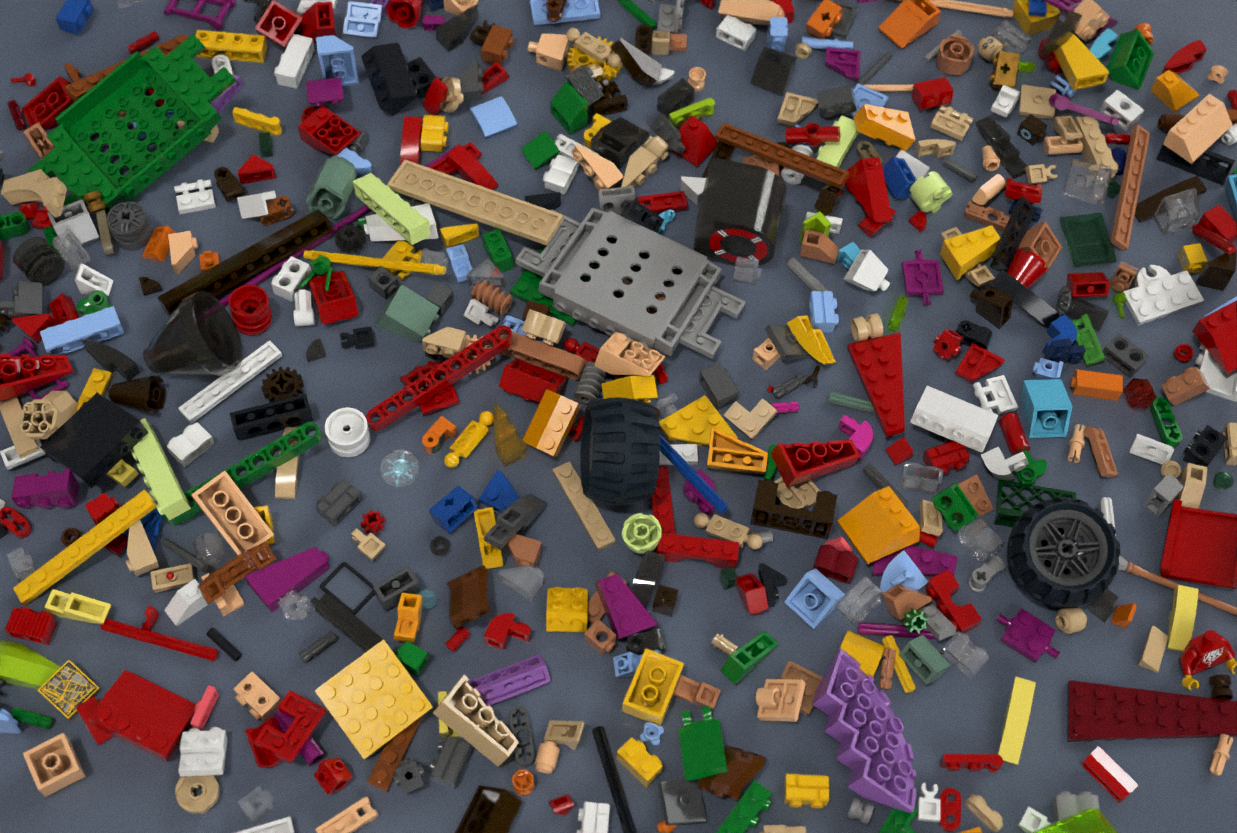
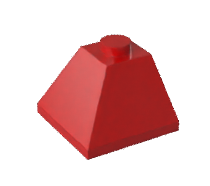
M272 0L255 30L259 35L265 36L272 43L285 47L303 18L275 0Z
M691 115L679 129L682 135L680 141L686 149L683 153L675 152L674 150L672 152L698 168L715 150L718 142L707 125Z

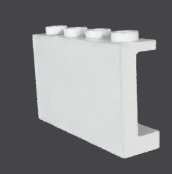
M1201 343L1199 349L1202 352L1198 355L1195 364L1198 365L1197 368L1203 373L1210 387L1205 392L1237 402V369L1227 374Z
M926 386L915 409L911 423L969 448L983 452L998 415Z

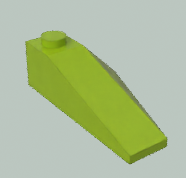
M4 640L0 641V679L4 680L7 684L39 689L61 668V666L23 644Z

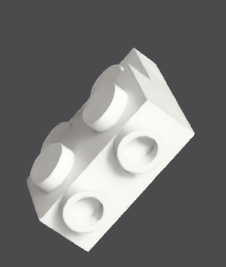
M213 727L210 731H200L197 728H191L188 732H182L180 745L181 759L178 771L180 777L223 775L228 743L225 730L219 727Z

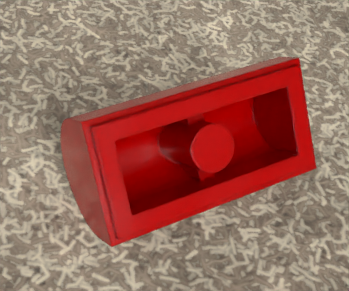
M1009 413L1002 416L998 422L1010 454L1021 453L1025 450L1029 451L1030 445L1017 413Z

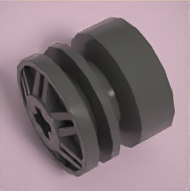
M122 202L115 205L109 211L107 224L118 247L123 250L134 251L148 244L152 235V229L142 206L135 202Z

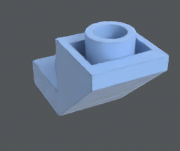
M657 649L653 650L654 652L661 654V651ZM628 652L613 657L615 676L617 678L634 677L643 654L637 655L633 652Z

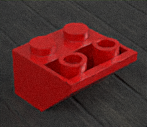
M332 1L314 3L301 15L303 18L301 21V35L313 38V43H316V37L332 35L336 37Z

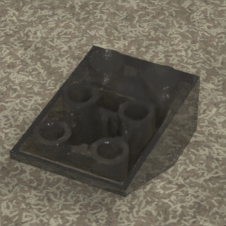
M619 117L602 127L591 139V150L613 162L620 169L648 137L649 132L623 117Z

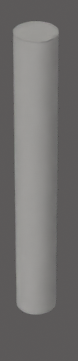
M957 29L951 35H961L962 33ZM940 44L923 57L925 62H929L938 54Z

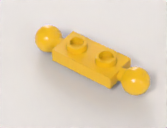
M483 411L479 415V422L472 420L450 446L449 449L452 453H448L444 457V464L448 468H455L459 464L460 456L466 459L489 431L487 426H490L494 421V416L491 412Z

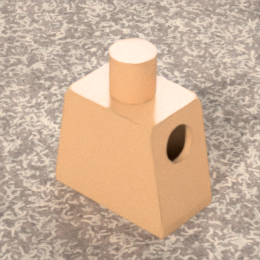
M542 34L539 43L529 42L528 51L536 53V62L538 64L562 71L569 49L567 35Z

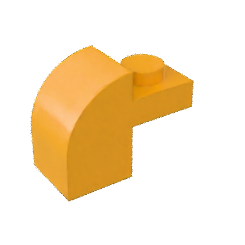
M402 593L397 609L398 620L394 631V640L414 643L421 622L422 595Z

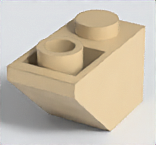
M445 327L423 338V351L433 355H443L449 359L464 349L466 331Z
M1188 463L1181 472L1180 484L1184 487L1178 495V500H1182V507L1199 508L1206 486L1207 467Z

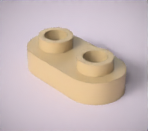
M971 795L965 801L969 810L991 831L998 832L1003 827L1002 816L998 812L992 811L980 795Z

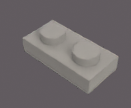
M933 604L921 609L924 611L923 616L929 618L926 621L927 629L939 641L956 634V627Z

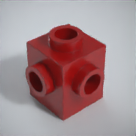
M947 328L934 339L933 343L935 346L933 350L943 359H949L953 355L957 356L962 348L959 345L964 337Z
M339 757L330 760L329 758L324 759L319 763V768L313 774L327 795L341 791L353 777Z

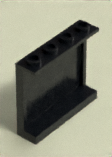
M96 393L40 448L52 461L56 460L66 468H70L74 474L83 479L92 489L143 439L148 431L138 419L99 393Z

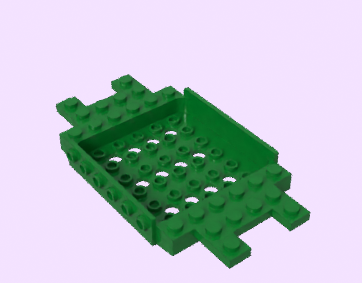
M194 34L183 41L167 56L156 45L143 56L136 51L55 118L60 125L46 135L55 148L28 171L33 172L41 169L49 178L55 173L71 192L65 198L63 206L81 199L83 200L82 195L100 190L101 200L110 209L119 203L130 202L212 134L210 131L218 124L222 117L210 103L237 80L225 67L221 68L211 78L193 60L194 57L205 49V46ZM153 88L154 93L150 96H146L145 93L147 89ZM159 99H163L164 104L160 107H156V102ZM173 110L174 115L171 118H166V113ZM121 111H127V115L124 118H118V114ZM178 121H184L185 125L182 129H176ZM131 122H137L136 128L128 129V125ZM98 133L99 139L91 141V136ZM142 133H146V139L143 141H139V135ZM108 144L109 150L101 152V147ZM156 144L157 149L154 152H149V146ZM119 156V161L112 164V157ZM129 167V173L121 175V170Z

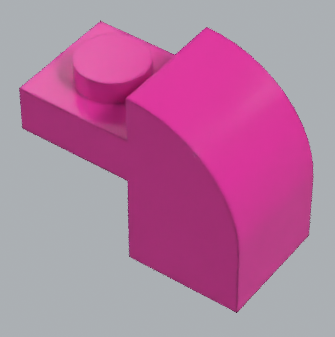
M844 415L840 420L838 429L850 437L849 440L853 441L861 456L858 460H861L870 448L873 430L867 421L859 425L855 419Z

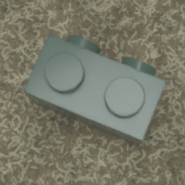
M924 635L909 641L899 653L901 658L925 685L941 678L951 666Z

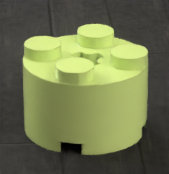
M933 171L929 172L930 176L926 178L920 177L910 188L911 194L909 196L922 212L932 211V213L939 211L941 205L953 195L947 183L937 172Z

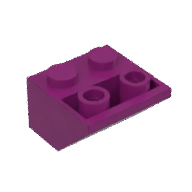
M341 77L306 82L308 103H312L313 106L323 105V101H330V104L341 103V99H344Z

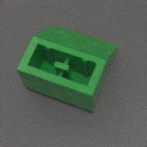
M567 81L550 101L552 115L567 133L572 135L587 127L588 103Z

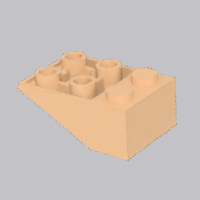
M615 331L600 348L594 366L609 374L651 376L665 359V356Z

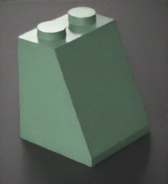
M401 284L388 300L375 327L419 343L430 334L431 330L429 327L437 321L439 317L437 312L440 307Z

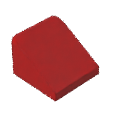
M904 437L885 449L895 466L911 459L914 453Z

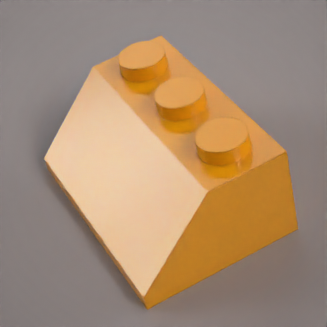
M546 389L522 442L557 458L581 405Z

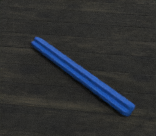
M660 435V451L719 513H724L728 509L727 503Z

